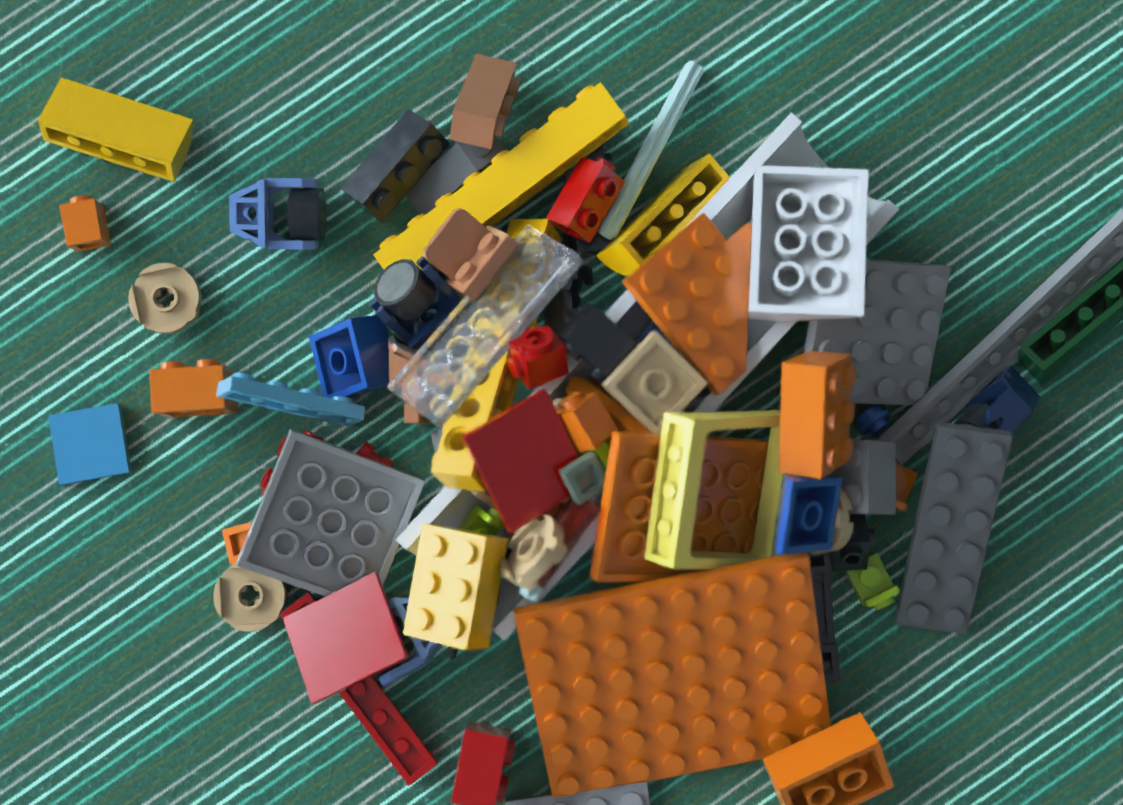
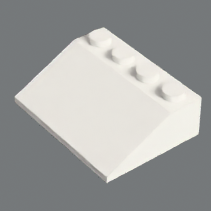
M756 166L753 184L748 320L802 321L861 318L864 316L868 197L867 169Z

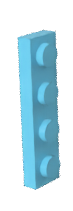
M234 373L229 378L218 383L217 397L344 426H351L364 420L365 406L353 404V400L348 397L336 396L332 397V399L322 397L321 392L317 390L300 389L296 391L288 389V384L279 381L262 383L254 381V376L245 373Z

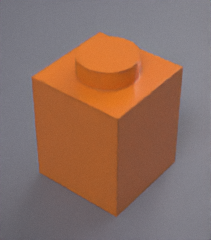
M83 195L71 198L70 203L59 205L67 247L80 252L111 245L103 204L95 198L91 199V196Z
M575 392L560 402L562 408L557 413L576 453L596 449L612 435L613 431L618 430L597 392L585 395Z

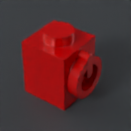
M549 326L529 328L522 333L521 337L509 341L511 357L507 360L509 369L515 379L520 378L529 390L569 374L566 345Z

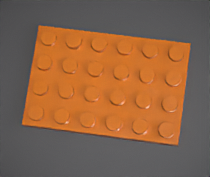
M617 431L612 433L590 578L597 582H647L708 570L672 569L644 559L661 434ZM706 437L690 551L749 553L752 550L769 440Z

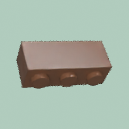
M481 54L475 55L453 109L449 140L492 149L496 136H503L507 117L509 118L513 99L517 97L520 85V78L515 77L517 63Z

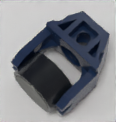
M423 256L416 263L409 259L395 261L379 275L374 286V297L376 299L369 305L375 310L376 315L399 337L409 343L413 349L424 348L429 352L444 354L469 331L467 317L463 312L464 303L459 298V294L448 285L446 277ZM447 323V326L444 330L438 331L443 325Z
M1010 365L971 399L966 405L967 409L953 424L1010 431L1011 435H1013V431L1034 413L1033 409L1040 396Z

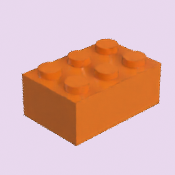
M809 350L782 363L779 473L822 479L847 463L853 451V440L849 438V424L853 421L855 411L854 403L850 402L851 388L856 379V368L852 365V354Z
M861 712L762 759L781 805H859L894 788L880 742Z

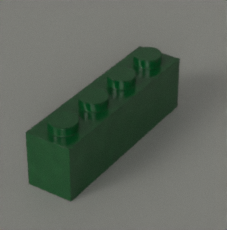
M1123 261L1018 346V362L1042 386L1123 320Z

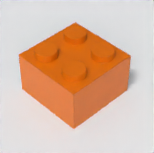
M215 359L198 360L196 367L183 365V362L161 363V369H150L151 413L167 418L238 414L237 401L217 397L218 383L236 372L227 368L225 363H219V360Z

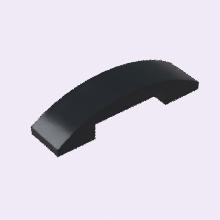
M806 552L810 563L825 682L840 681L838 644H835L830 573H832L831 552L815 555Z

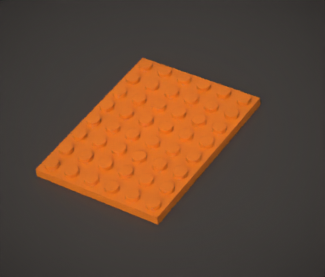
M806 552L779 555L513 608L552 798L570 796L575 793L600 788L606 789L613 786L650 782L764 759L831 726L810 563Z

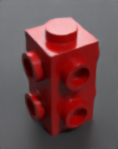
M581 157L546 219L568 236L590 243L613 202L616 200L625 181L614 172L616 167L609 161L600 157L596 161Z

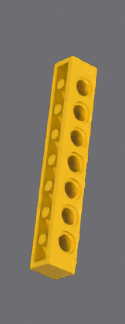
M548 219L510 220L507 234L515 239L518 245L494 274L488 293L484 296L483 309L479 321L473 330L472 344L463 362V372L459 385L453 393V404L448 419L443 425L441 442L432 460L431 472L447 488L486 491L487 489L461 436L512 406L520 378L515 379L508 366L507 360L511 357L509 341L521 337L525 330L536 326L562 239Z

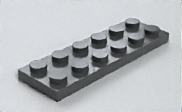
M936 421L894 617L896 625L967 634L1013 437L1010 431Z

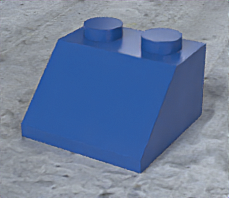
M377 315L349 318L309 336L323 397L331 399L336 396L353 398L389 387V333L386 324Z
M784 474L774 537L776 553L785 555L832 549L842 484L841 477L828 474L822 479Z

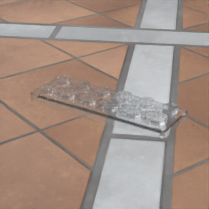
M528 224L515 239L518 245L474 301L464 297L387 388L396 397L436 426L442 428L509 350V341L521 336L581 266L583 261L579 254Z

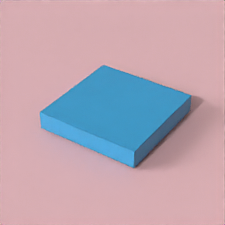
M120 403L48 415L59 485L132 473Z

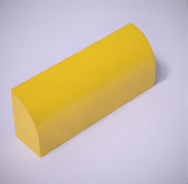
M62 77L38 119L44 141L172 182L176 181L186 160L193 133V119Z
M710 153L683 168L619 232L618 236L611 240L596 256L613 271L629 276L685 228L730 177Z

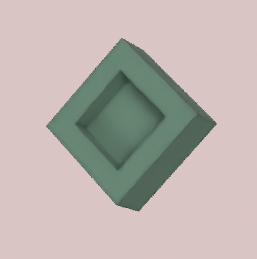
M587 452L559 471L574 502L582 505L604 490L606 475L594 453Z

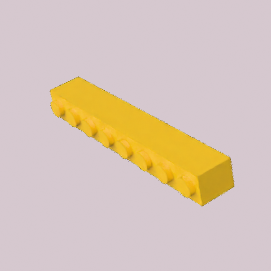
M601 82L596 86L589 85L577 94L575 102L567 108L562 106L552 112L546 124L538 130L533 128L523 134L517 146L510 151L503 150L491 160L492 165L483 172L476 171L469 175L463 181V187L454 194L449 192L436 201L434 209L426 215L422 213L411 219L407 224L408 228L398 236L395 234L386 238L379 246L381 249L373 255L383 269L401 259L413 260L416 263L423 256V250L438 228L457 208L466 210L485 227L487 225L494 227L574 167L581 157H587L627 127L630 122Z

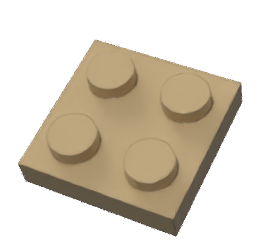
M652 331L608 377L602 386L650 433L660 435L662 433L664 413H680L708 382L657 331Z

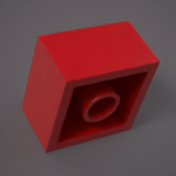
M468 722L464 731L451 804L496 805V802L504 803L509 775L502 774L503 765L511 766L515 740L509 739L510 729Z

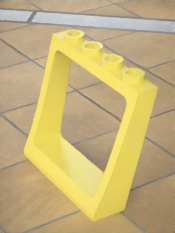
M781 410L664 413L644 559L672 569H713L779 556L776 553L774 537L781 496V484L784 473H779ZM770 427L752 550L749 553L690 551L708 433L713 430Z

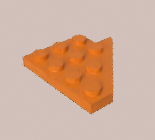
M703 212L626 277L622 283L682 357L708 382L706 386L714 396H717L746 371L752 226L747 222L729 238L725 239Z

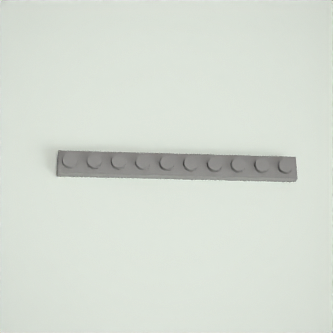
M1123 208L878 438L879 441L896 442V462L902 466L933 437L936 421L948 423L974 396L1018 356L1019 345L1093 286L1123 257Z

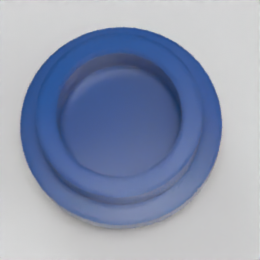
M880 405L870 408L856 421L860 426L859 432L862 435L870 433L872 437L878 435L889 426L887 420L891 416L890 412L883 410Z

